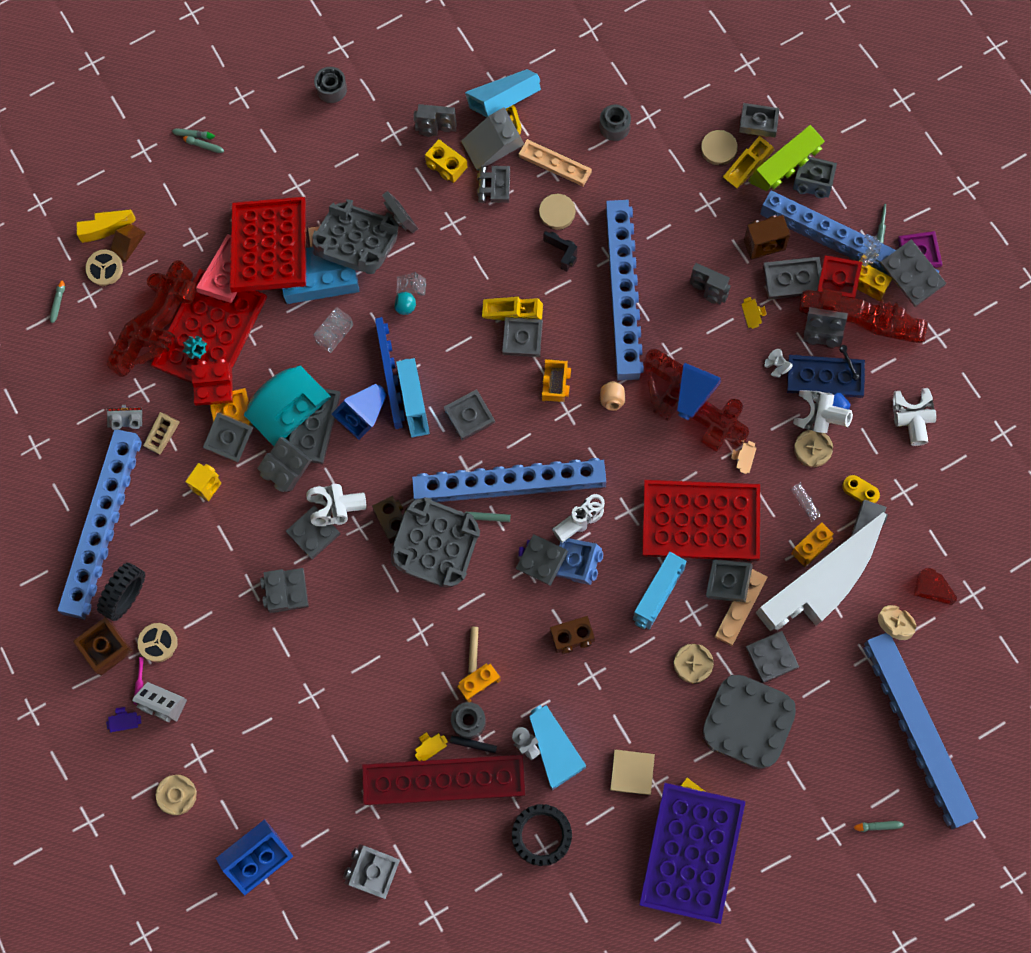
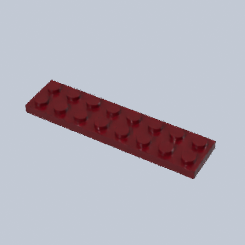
M523 755L362 764L364 806L525 796Z

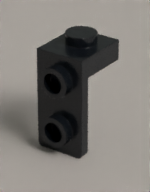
M545 231L543 233V241L566 252L561 260V269L567 272L570 266L573 267L577 261L578 246L570 240L561 239L554 232L549 233Z

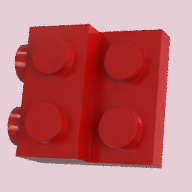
M825 255L817 295L820 296V299L831 301L832 298L839 299V302L843 304H850V301L855 302L862 262Z
M218 359L212 364H208L206 361H198L196 365H191L195 406L233 403L232 367L229 362H226L224 359Z

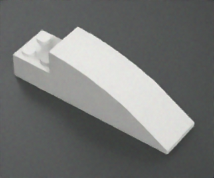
M884 512L761 606L756 614L770 631L774 628L778 631L789 622L788 617L793 619L802 611L805 612L815 626L822 622L850 592L872 556L886 514Z

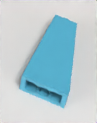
M526 69L465 92L469 108L488 117L503 107L506 109L540 91V78L536 73Z
M415 358L396 362L411 438L430 434Z
M539 705L531 711L532 715L529 717L534 735L538 740L537 745L541 752L550 787L554 790L584 770L586 764L547 705L544 707Z

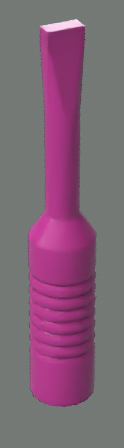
M139 657L138 680L135 682L134 696L143 687L142 670L144 657Z

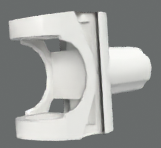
M922 388L921 400L917 405L907 403L904 397H902L901 391H895L893 394L895 425L897 427L908 425L911 445L920 446L927 444L928 437L925 424L936 422V410L934 409L930 390Z
M799 391L798 396L803 397V399L809 402L811 411L804 419L794 418L793 423L795 425L820 433L828 432L829 423L845 427L850 425L853 416L852 410L833 406L834 394L820 391Z
M332 484L327 487H314L306 493L309 502L325 506V508L310 516L311 523L315 526L342 525L348 520L347 512L366 510L364 493L343 495L342 487L339 484Z
M593 494L586 498L580 507H574L572 514L552 529L557 539L563 543L576 532L585 531L587 524L597 522L604 513L605 503L603 497ZM592 499H599L601 504L598 502L590 503Z

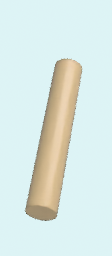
M471 627L468 673H473L477 668L479 627Z

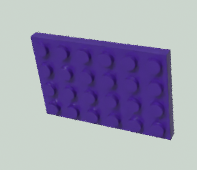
M664 783L639 905L721 924L746 801Z

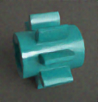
M189 336V339L183 342L185 348L183 352L188 354V357L191 359L194 357L201 359V356L206 353L205 346L207 343L202 341V338L196 336L195 339Z

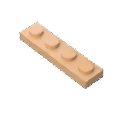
M528 139L519 152L520 158L583 187L592 172L591 168Z
M752 569L746 602H732L715 638L730 646L734 644L768 578L767 576Z

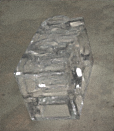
M336 307L313 334L316 343L331 353L353 327L352 318Z

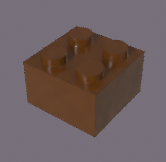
M773 215L767 218V220H756L747 225L744 243L751 260L786 250L790 232L784 216Z
M106 617L73 641L93 670L101 676L133 653V650L114 624Z

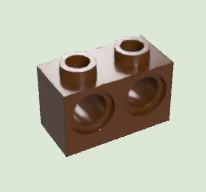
M588 616L550 627V633L557 653L567 654L572 652L575 647L586 648L591 646L592 642H595ZM584 629L588 632V635L581 638L577 635V631ZM561 635H566L569 641L563 644L558 641V638Z

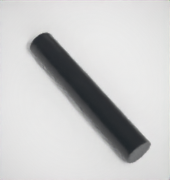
M453 735L450 739L452 744L496 754V745Z

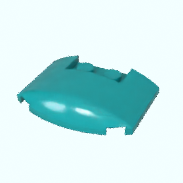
M300 365L281 371L267 380L249 401L244 416L275 446L280 437L286 438L328 401L331 396Z

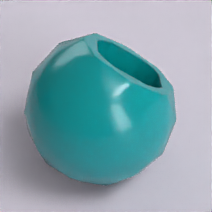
M408 292L398 293L395 298L394 309L401 315L411 314L416 307L414 296Z

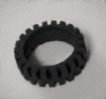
M128 562L124 563L122 567L120 566L118 571L114 572L113 577L108 580L109 583L105 585V590L102 591L101 597L98 600L97 611L112 621L122 618L123 614H126L127 609L131 608V604L135 602L136 596L139 595V590L142 589V584L145 581V572Z
M547 804L530 806L523 810L514 822L512 828L514 848L519 856L530 864L537 866L552 865L566 855L571 845V825L567 817L554 806ZM534 816H550L558 822L561 828V843L549 855L540 856L533 854L523 843V827Z

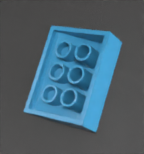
M313 247L306 248V286L282 288L286 304L360 292L356 270L315 256L313 254Z

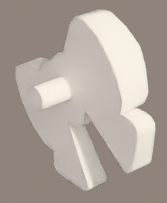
M781 349L773 350L768 357L769 359L765 360L764 366L766 368L772 365L777 366L771 373L773 377L779 378L781 374L787 373L792 368V364L783 357Z

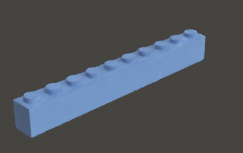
M884 633L867 640L864 644V652L868 658H871L874 664L872 665L873 671L882 681V690L885 695L888 694L891 700L890 707L894 713H897L900 719L898 721L899 726L903 732H906L909 738L907 739L908 745L917 755L916 761L920 769H923L926 774L925 780L929 788H933L935 802L938 807H942L945 823L947 826H951V829H955L978 819L975 809L893 638Z

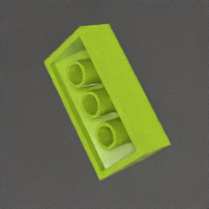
M809 125L759 166L748 181L750 184L765 191H768L771 187L773 189L777 188L782 183V178H789L795 172L794 168L798 165L800 167L805 165L809 161L808 157L810 155H817L822 150L821 146L825 141Z

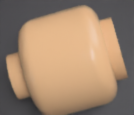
M614 381L603 385L600 390L602 406L611 411L622 407L625 403L624 387Z

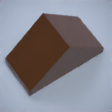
M132 224L115 230L110 251L118 255L122 261L127 262L146 232Z

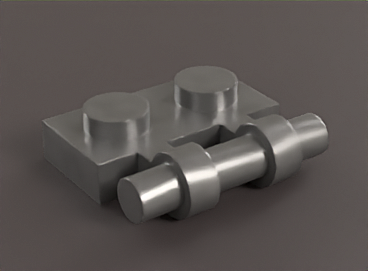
M492 166V172H486V167H480L477 174V180L479 181V188H477L478 202L485 203L486 196H491V202L509 203L510 166ZM487 181H491V187H486Z

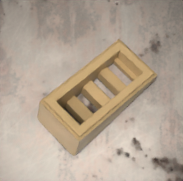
M160 412L143 446L161 455L180 421ZM164 420L169 422L170 425L163 424ZM162 427L166 429V433L160 431L159 428ZM156 433L162 436L163 439L161 440L155 437ZM152 440L159 443V447L153 445L151 443Z

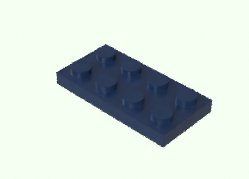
M789 355L788 362L792 364V368L788 371L787 393L799 394L800 390L832 394L841 393L844 397L863 398L865 360L850 359L856 373L860 376L859 380L855 381L852 379L853 374L845 358Z

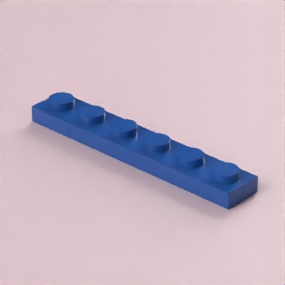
M380 317L375 318L393 422L395 429L403 428L402 421H405L404 411L399 409L402 399L400 392L397 393L395 387L399 386L397 375H393L392 370L396 368L394 357L390 358L389 354L393 350L391 340L387 341L386 334H389L388 323H384L383 318Z

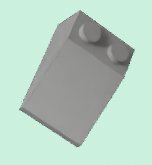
M505 107L489 115L461 140L477 171H479L480 167H486L525 145Z

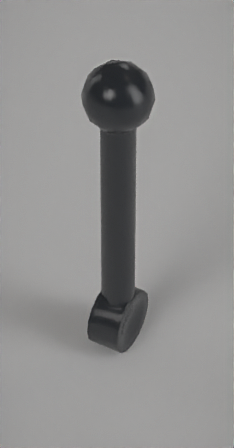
M841 345L839 351L845 356L853 374L852 379L857 381L860 376L856 373L847 354V346Z

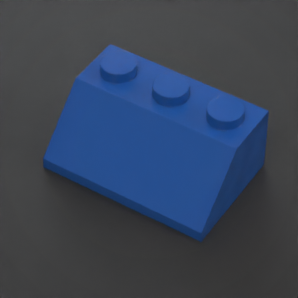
M264 819L216 857V860L227 877L246 895L294 856Z

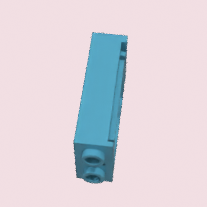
M670 551L634 612L633 620L642 629L651 628L685 569L687 561Z

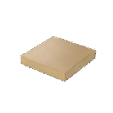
M615 750L610 791L651 795L655 754Z

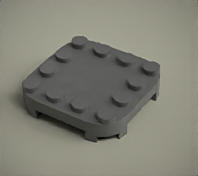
M346 199L345 203H338L336 205L332 203L319 229L313 233V254L357 271L374 274L382 266L395 244L399 225L393 219L392 214L387 212L385 216L361 209L353 206V200Z
M424 497L417 499L409 504L404 511L391 549V563L404 574L439 587H453L464 580L467 575L466 571L477 538L480 536L478 524L473 518L474 516L468 512L463 513L432 501V498Z
M731 675L719 687L703 726L704 741L712 751L751 766L753 769L768 768L780 757L795 719V702L785 693L751 678Z

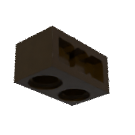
M390 496L372 505V508L391 544L394 542L397 531L392 528L395 524H400L403 517L401 511L404 509L399 499L395 501L393 496ZM388 507L394 508L391 514H385L384 510Z

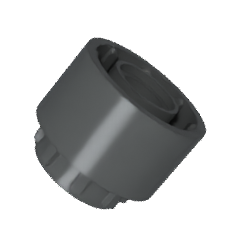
M325 67L315 75L314 84L317 94L322 101L336 103L345 97L347 84L345 76L340 69Z
M617 104L604 108L600 114L599 128L601 134L611 141L622 140L629 134L631 125L629 111Z
M465 702L458 705L452 712L451 724L458 736L474 739L483 733L486 727V717L479 705ZM472 716L474 718L473 724L465 725L463 723L464 718Z

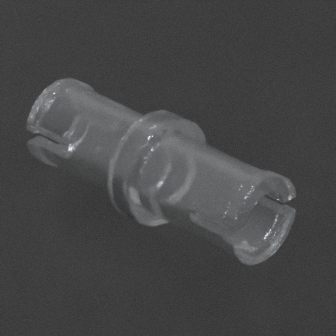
M801 483L790 489L799 501L800 508L803 507L811 522L822 516L813 503L814 499L812 496L809 497Z

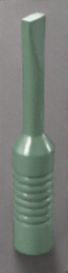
M884 204L876 241L882 244L886 229L884 224L886 204Z

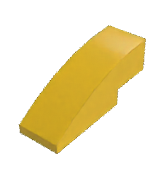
M759 136L749 149L746 148L723 178L738 188L765 162L775 150L774 147Z
M132 210L95 213V220L77 222V236L82 243L106 238L115 234V230L136 221Z
M519 297L483 299V318L505 321V317L542 319L543 303L538 298L520 299Z

